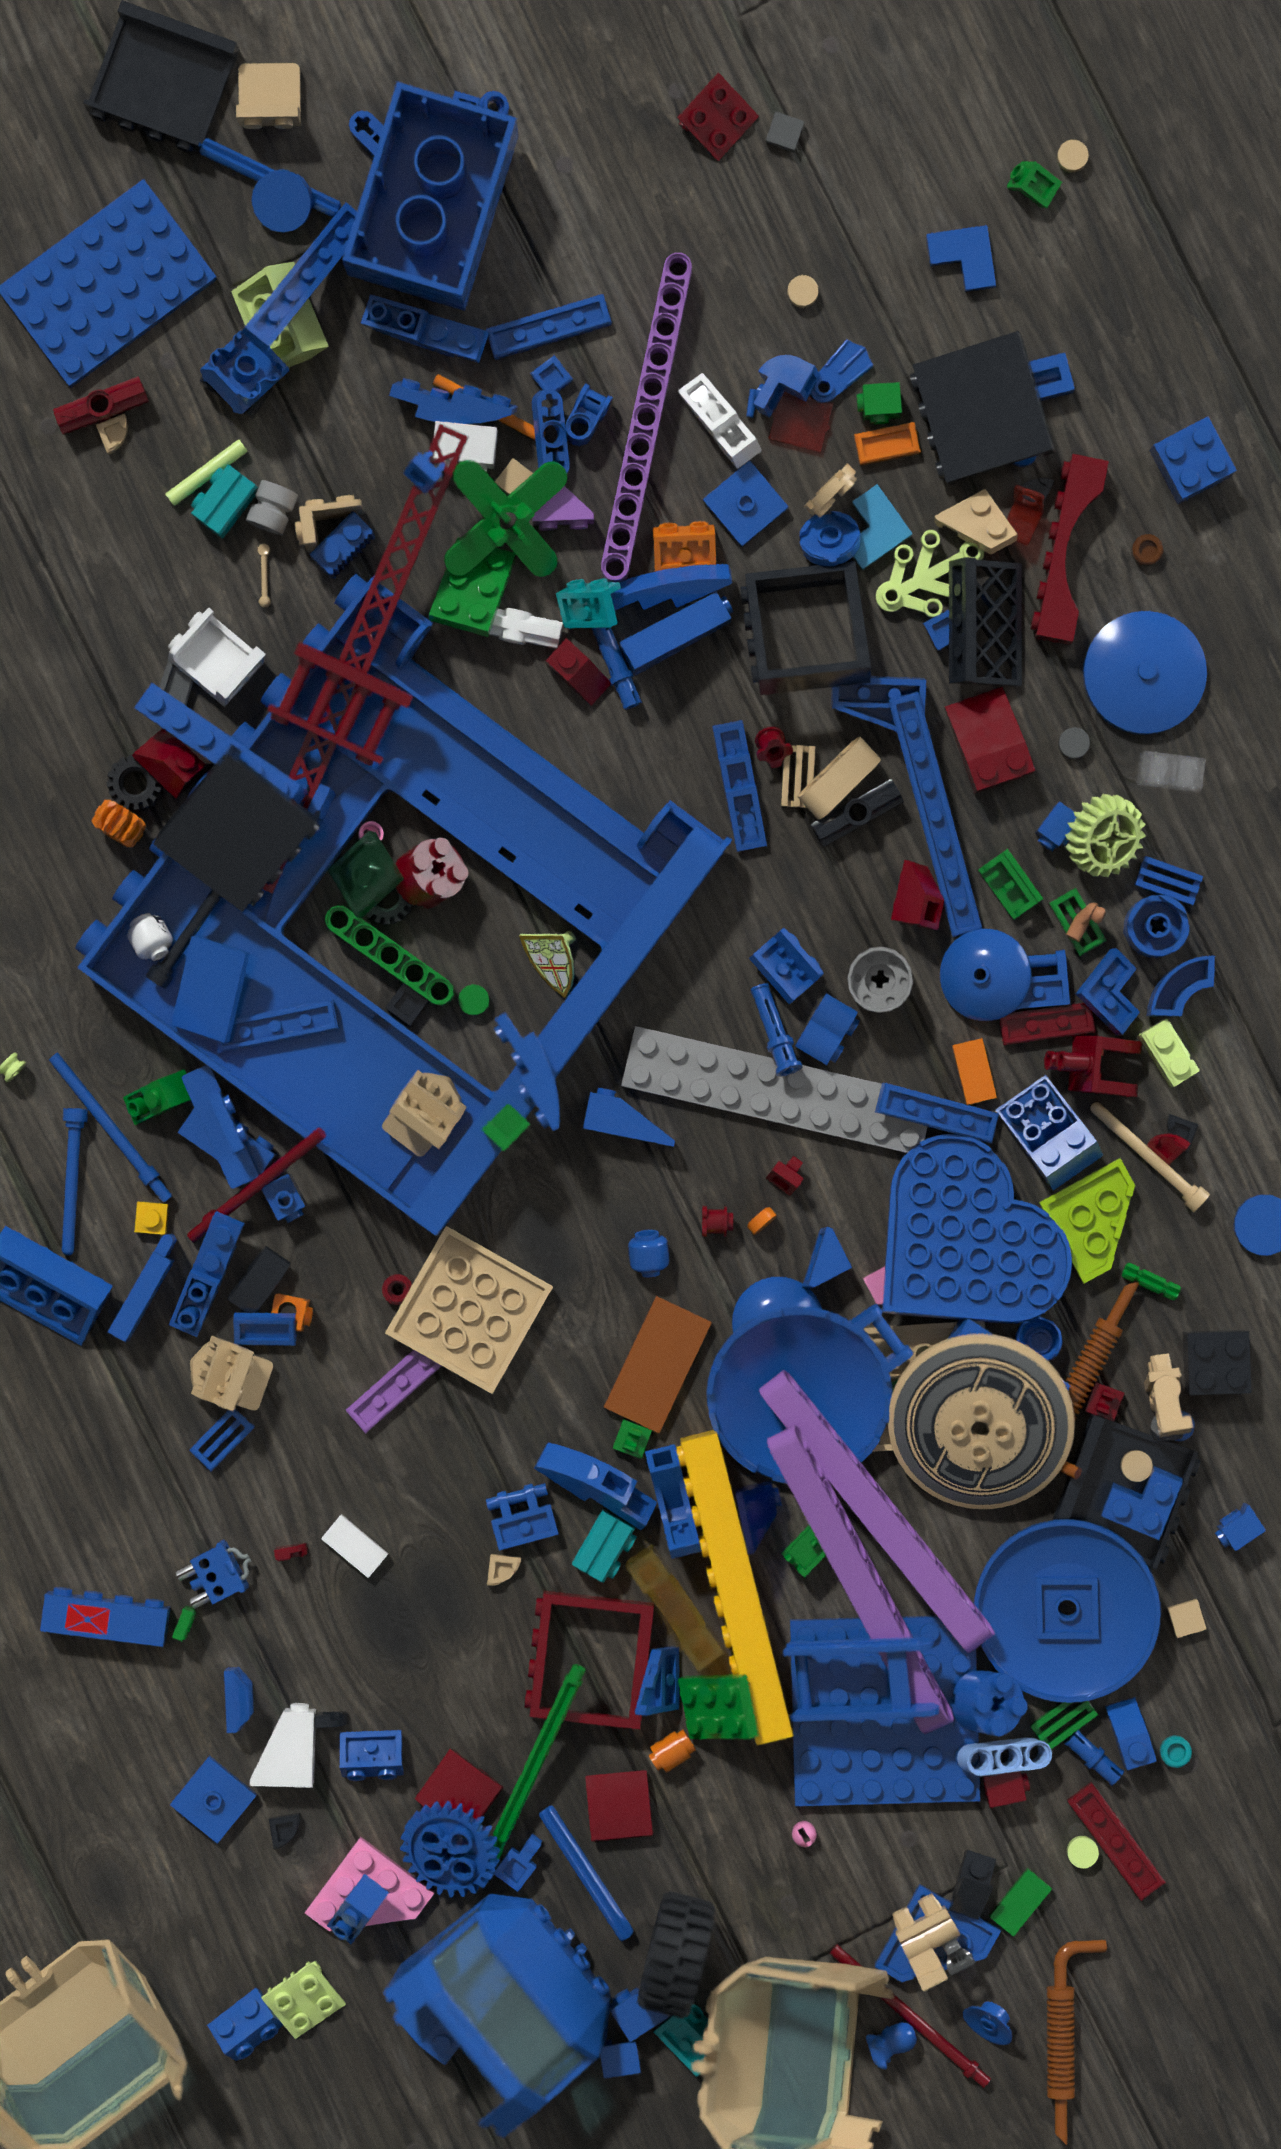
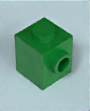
M900 382L863 384L862 393L856 394L857 412H863V420H870L871 424L880 425L889 423V419L901 417Z

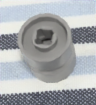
M261 480L255 495L258 504L251 505L246 521L260 529L282 536L289 520L285 514L293 510L298 494L278 484Z

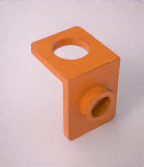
M279 1293L275 1294L271 1313H278L282 1303L290 1302L296 1307V1331L301 1332L304 1330L305 1325L310 1326L314 1309L309 1307L310 1300Z

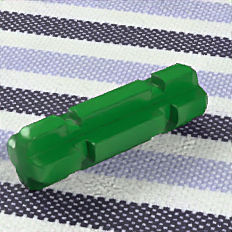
M1127 1263L1124 1266L1121 1275L1123 1278L1131 1282L1137 1281L1140 1283V1286L1157 1294L1162 1293L1163 1297L1172 1301L1177 1299L1181 1290L1179 1285L1171 1281L1166 1282V1279L1145 1269L1140 1270L1139 1266L1132 1263Z

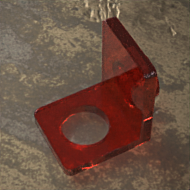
M1016 485L1014 488V504L1007 520L1017 533L1016 542L1028 545L1044 513V495ZM1022 495L1029 496L1036 502H1030L1024 499Z

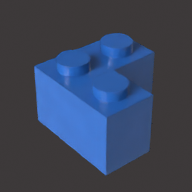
M1153 1466L1142 1494L1113 1482L1101 1516L1159 1540L1182 1486L1183 1479Z

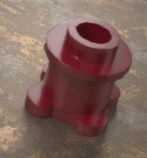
M764 728L755 737V744L759 749L756 753L758 760L768 762L772 768L780 767L782 761L793 753L792 745L789 743L784 744L785 736L780 728Z
M703 1206L702 1237H707V1234H724V1237H727V1231H733V1213H727V1206H724V1209H707V1206Z

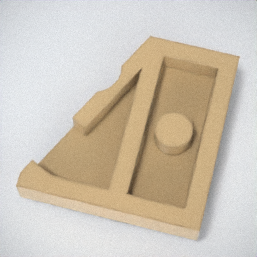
M986 489L935 515L937 526L950 528L958 533L959 538L966 542L975 543L979 549L990 555L1017 541V533Z

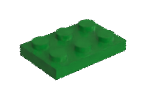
M495 548L465 575H453L445 569L429 613V621L488 637L513 569L516 554Z
M747 1674L694 1675L678 1678L680 1697L683 1703L686 1727L690 1739H750L759 1736Z

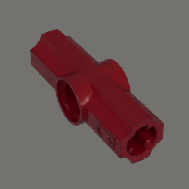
M138 376L104 390H94L86 397L53 409L62 434L66 435L99 421L109 420L117 414L149 403V400ZM99 399H106L109 403L108 408L101 413L95 412L93 408L95 402Z

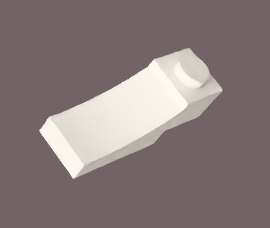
M703 373L678 390L681 398L694 412L723 453L737 469L762 451L755 436L743 424L736 411Z

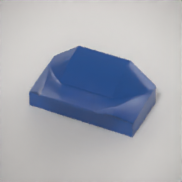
M227 1667L224 1671L227 1733H237L254 1713L252 1681L240 1667Z

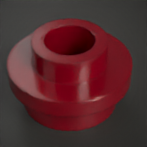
M391 1275L383 1283V1296L389 1303L401 1305L412 1283L404 1275ZM398 1283L403 1286L404 1291L401 1295H395L392 1292L394 1284Z

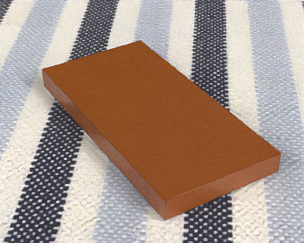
M656 1296L604 1408L660 1433L712 1322Z

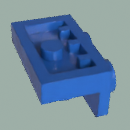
M402 1730L340 1732V1771L342 1777H347L351 1781H362L366 1777L378 1776L382 1780H392L399 1775H404L402 1764Z

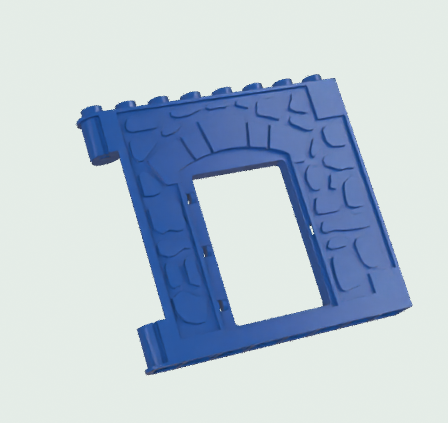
M355 574L346 583L334 602L335 605L345 612L333 628L329 631L318 623L310 631L303 643L339 660L374 576L366 582ZM381 582L379 583L378 590L382 599L394 595L381 585ZM375 595L371 604L377 602ZM399 599L368 674L411 694L413 697L408 708L401 705L399 710L395 709L375 751L376 754L383 757L381 764L374 762L372 766L367 765L355 758L356 752L337 744L320 785L323 784L331 788L336 795L323 822L318 820L317 823L320 827L310 840L304 838L299 844L301 850L292 862L287 860L274 893L261 889L264 891V894L255 906L249 904L243 912L221 897L195 935L250 953L235 1018L333 999L339 1029L217 1053L215 1039L171 1025L189 945L172 968L174 970L171 975L173 979L168 987L164 989L153 983L146 976L150 967L153 964L156 965L158 961L162 962L164 958L157 961L139 958L127 938V933L130 929L129 925L135 918L143 914L149 913L152 916H160L173 937L172 945L168 948V951H170L212 889L153 845V843L149 850L159 857L158 861L146 877L133 870L124 879L112 897V900L119 904L122 909L108 927L98 919L95 920L82 935L75 949L85 956L77 967L304 1138L318 1127L322 1128L326 1133V1138L318 1143L316 1147L437 1236L502 1151L481 1129L506 1104H510L525 1119L536 1105L533 1100L527 1103L518 1089L522 1085L519 1078L528 1073L529 1070L527 1067L521 1070L516 1065L497 1091H490L288 940L283 933L286 925L381 798L387 792L396 793L601 947L602 951L537 1037L548 1058L554 1078H556L724 854L733 839L727 836L723 840L671 800L655 816L645 833L636 828L411 660L431 630L433 623ZM390 602L384 604L386 611L389 607ZM379 606L367 611L365 617L370 628L382 623L383 615ZM363 624L361 625L359 632L365 630ZM378 630L372 632L374 639L377 635ZM367 635L355 639L353 646L357 656L369 653L371 645ZM349 653L348 658H347L346 661L352 659V656H351L350 653ZM366 659L360 661L362 667ZM316 665L314 669L310 670L291 713L308 720L328 678L326 676L327 669ZM280 673L268 687L260 702L267 708L270 703L279 707L292 679L284 673ZM344 678L345 685L353 683L352 681ZM353 688L348 689L349 695H351ZM342 692L333 695L329 703L333 714L344 710L347 705ZM372 692L371 697L367 696L347 740L364 747L384 706V703H382L383 696ZM326 711L322 718L328 716ZM272 712L266 715L257 729L244 722L235 731L232 738L289 777L308 730L289 721L287 726L270 718ZM341 716L335 718L337 724L339 723ZM330 720L319 724L320 727L334 733ZM319 735L321 742L328 740ZM314 738L312 739L310 746L316 744ZM329 744L323 746L325 753L328 749ZM318 749L306 753L304 759L308 769L312 770L320 767L322 758ZM300 767L297 775L304 773L302 767ZM206 772V773L199 779V781H198V782L196 783V785L193 787V789L191 790V792L189 793V795H190V794L193 792V790L198 786V784L202 781V779L207 775L208 772ZM317 773L311 775L313 781ZM306 777L295 781L309 793L310 787ZM426 790L440 800L436 806L422 796ZM305 801L301 802L299 805L303 807ZM502 847L517 857L513 863L498 853ZM578 904L593 914L589 920L574 910ZM417 1070L422 1073L449 1077L456 1087L462 1103L467 1107L442 1146L438 1149L432 1145L424 1156H417L382 1128V1124L391 1113L389 1111L399 1094Z

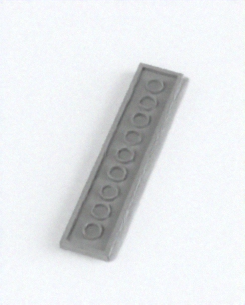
M635 1026L621 1085L623 1087L908 1153L912 1148L924 1141L927 1126L875 1113L881 1083L802 1065V1069L793 1074L779 1077L775 1072L777 1066L774 1058Z

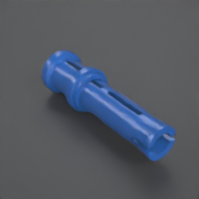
M763 983L753 987L751 994L754 997L769 1039L767 1050L774 1057L777 1066L775 1070L776 1075L779 1077L787 1076L799 1071L803 1066L801 1061H797L792 1047L794 1044L793 1038L790 1035H786L769 988L770 986L768 983Z

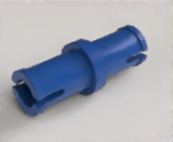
M1079 1730L1074 1732L1069 1738L1070 1740H1067L1065 1743L1067 1747L1085 1761L1084 1765L1088 1769L1092 1767L1109 1785L1113 1786L1120 1779V1776L1123 1775L1124 1770L1120 1769L1104 1754L1105 1750L1102 1747L1097 1748Z

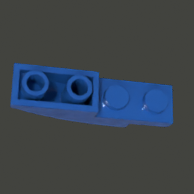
M370 295L361 321L362 325L399 340L453 358L457 356L477 363L480 361L489 335L485 330L434 316L425 310L375 295Z
M403 378L402 382L398 381L392 384L389 395L418 405L415 417L433 422L484 423L510 416L516 413L518 406L510 404V398L493 394V398L481 395V389L473 386L464 385L463 389L458 388L454 390L453 396L450 398L448 391L438 388H432L431 391L420 388L421 383Z
M504 1013L495 1019L498 1026L494 1030L503 1044L509 1041L515 1049L511 1056L519 1068L522 1070L527 1067L529 1070L528 1073L519 1078L522 1085L518 1089L527 1103L533 1100L539 1108L535 1115L543 1127L546 1129L551 1126L553 1131L559 1128L560 1121L559 1098L548 1058L534 1032L522 1038L508 1015Z
M217 1211L214 1213L170 1320V1326L195 1337L199 1335L230 1264L245 1223Z
M548 1442L534 1469L583 1501L592 1498L639 1530L646 1527L657 1504L655 1500L635 1488L637 1483L635 1479L594 1457L564 1446Z

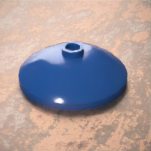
M977 929L957 938L947 949L940 967L941 988L949 1004L960 1014L978 1021L998 1020L1014 1012L1023 1003L1031 985V965L1025 950L1013 937L994 929ZM979 969H984L986 972V977L983 980H979L976 976Z
M787 1277L765 1278L752 1284L739 1297L732 1316L733 1333L748 1321L766 1312L788 1307H810L822 1309L814 1293L810 1289L803 1288V1284L799 1281Z

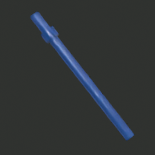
M59 1053L54 1054L49 1059L50 1063L140 1174L138 1177L145 1186L149 1185L163 1204L167 1202L173 1195L158 1178L160 1174L153 1165L149 1167Z

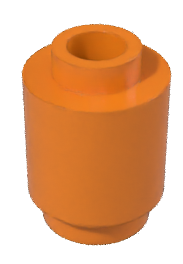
M682 1729L678 1733L676 1731L670 1733L650 1746L653 1752L648 1756L658 1771L663 1768L667 1773L691 1758L690 1754L696 1751V1748L684 1729Z

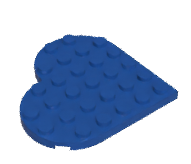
M944 1134L928 1138L912 1148L901 1159L892 1178L889 1197L882 1311L888 1314L959 1320L968 1318L972 1321L1011 1324L1035 1319L1047 1312L1059 1300L1067 1287L1072 1268L1069 1242L1064 1231L1060 1229L1046 1211L1031 1203L1014 1200V1189L1010 1173L1006 1165L991 1151L992 1149L972 1137L958 1134Z

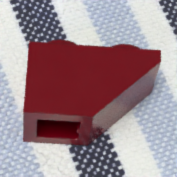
M904 860L891 920L910 926L938 930L944 898L928 866Z

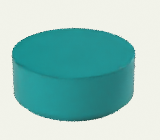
M1173 1735L1167 1737L1161 1743L1160 1756L1167 1765L1179 1768L1189 1762L1192 1749L1186 1739Z

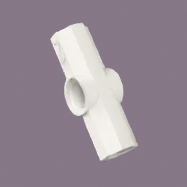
M498 609L489 635L498 636L500 640L525 645L526 643L557 649L560 643L563 622L535 617L529 612L518 609Z

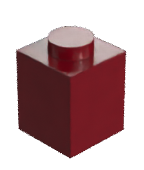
M1021 1771L982 1776L987 1803L990 1808L1027 1801L1025 1792L1030 1791L1027 1773L1021 1774Z

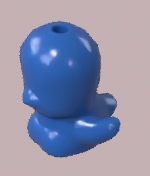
M901 2022L890 2027L885 2026L880 2035H866V2040L874 2064L880 2069L886 2070L887 2063L891 2062V2056L912 2050L916 2045L917 2037L913 2026Z

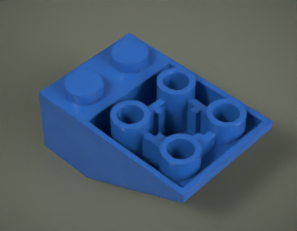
M1046 1075L996 1109L1002 1121L1053 1191L1103 1156L1096 1139Z

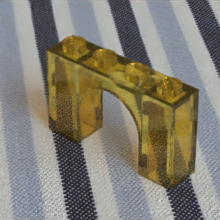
M653 1544L627 1561V1570L643 1593H648L679 1638L680 1646L698 1671L724 1654L723 1644Z

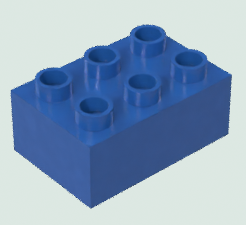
M397 82L342 259L347 275L465 311L518 140L517 118Z

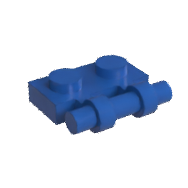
M533 1483L524 1485V1489L510 1493L502 1491L497 1493L496 1497L486 1499L488 1510L500 1508L503 1516L491 1520L499 1551L559 1534L551 1504L539 1507L537 1498L548 1495L545 1483L533 1486ZM524 1501L528 1502L529 1510L512 1514L510 1505Z

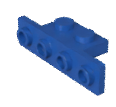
M205 1065L183 1075L182 1081L230 1188L234 1189L254 1180L259 1174L245 1145V1142L249 1140L242 1124H236L232 1115L236 1112L229 1095L224 1097L212 1068Z

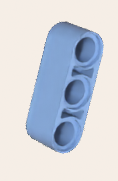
M1024 1737L965 1745L960 1749L957 1761L963 1770L974 1775L984 1776L1044 1768L1052 1759V1751L1047 1743L1035 1738ZM1037 1746L1038 1754L1035 1759L1031 1760L1029 1757L1030 1750ZM1008 1749L1009 1758L1002 1764L1000 1755L1004 1750ZM975 1753H979L980 1761L978 1765L972 1767L971 1758Z

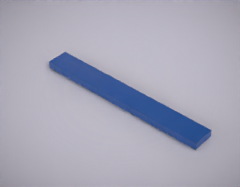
M919 692L889 699L890 709L937 882L944 898V907L952 936L956 937L973 930L982 929Z

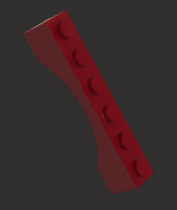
M1072 454L1069 462H1063L1060 479L1065 480L1063 492H1057L1054 509L1059 510L1057 522H1051L1048 539L1053 540L1051 552H1045L1042 569L1047 570L1045 582L1040 581L1036 599L1041 600L1039 612L1034 611L1030 629L1035 630V639L1071 645L1074 640L1079 610L1072 599L1066 578L1065 560L1067 544L1078 517L1103 492L1109 463L1107 460Z

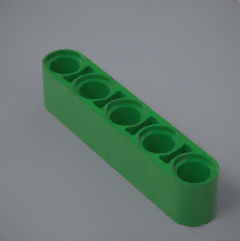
M344 906L332 907L327 912L325 922L333 933L420 995L438 1006H444L452 1001L455 990L450 981ZM338 912H344L348 916L347 925L341 929L335 928L332 924V918ZM370 930L373 933V941L369 946L364 947L358 944L357 936L360 931ZM393 947L398 951L399 955L395 963L385 964L383 962L382 953L386 948ZM413 965L421 966L424 971L423 978L418 982H411L407 978V971ZM438 983L446 984L449 989L448 996L443 1000H436L432 996V989Z

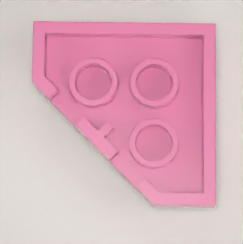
M360 1837L307 1908L305 1914L329 1932L332 1931L327 1927L328 1923L364 1874L389 1892L365 1926L416 1919L435 1891L431 1888L427 1890L426 1885L421 1881L417 1883L415 1876Z

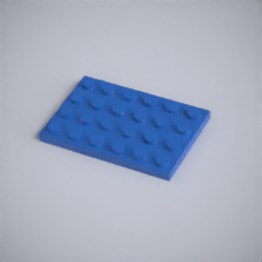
M143 179L0 285V294L69 387L72 388L218 278Z

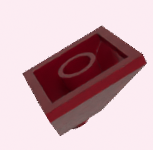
M164 729L158 731L132 755L175 798L179 797L215 765Z

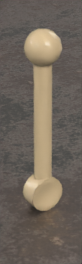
M261 544L258 547V553L261 555L262 597L259 599V605L266 608L271 604V599L268 597L267 556L270 554V548L267 544Z

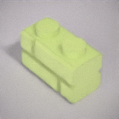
M1168 1019L1161 1020L1137 1035L1170 1088L1177 1086L1200 1071L1194 1060H1190L1189 1052Z

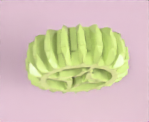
M1102 794L1101 798L1092 796L1091 804L1082 803L1083 810L1081 812H1074L1075 821L1068 823L1072 831L1065 835L1067 840L1070 841L1065 847L1071 852L1069 856L1071 860L1084 872L1087 871V873L1097 877L1099 875L1109 877L1110 873L1119 875L1120 867L1129 868L1128 861L1130 859H1137L1134 853L1137 849L1143 848L1139 840L1146 837L1144 832L1141 831L1146 824L1140 819L1142 814L1135 808L1132 802L1124 800V798L1118 795ZM1117 815H1118L1119 820H1120V828H1119V822H1117ZM1091 843H1092V849L1095 850V851H1094V856H1093V854H1092V852H1091V846H1090Z

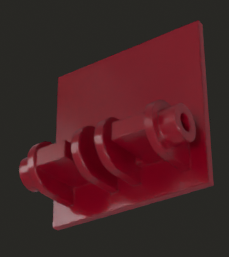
M717 73L677 119L680 121L678 123L679 126L686 132L690 131L707 151L719 161L759 115L724 77Z

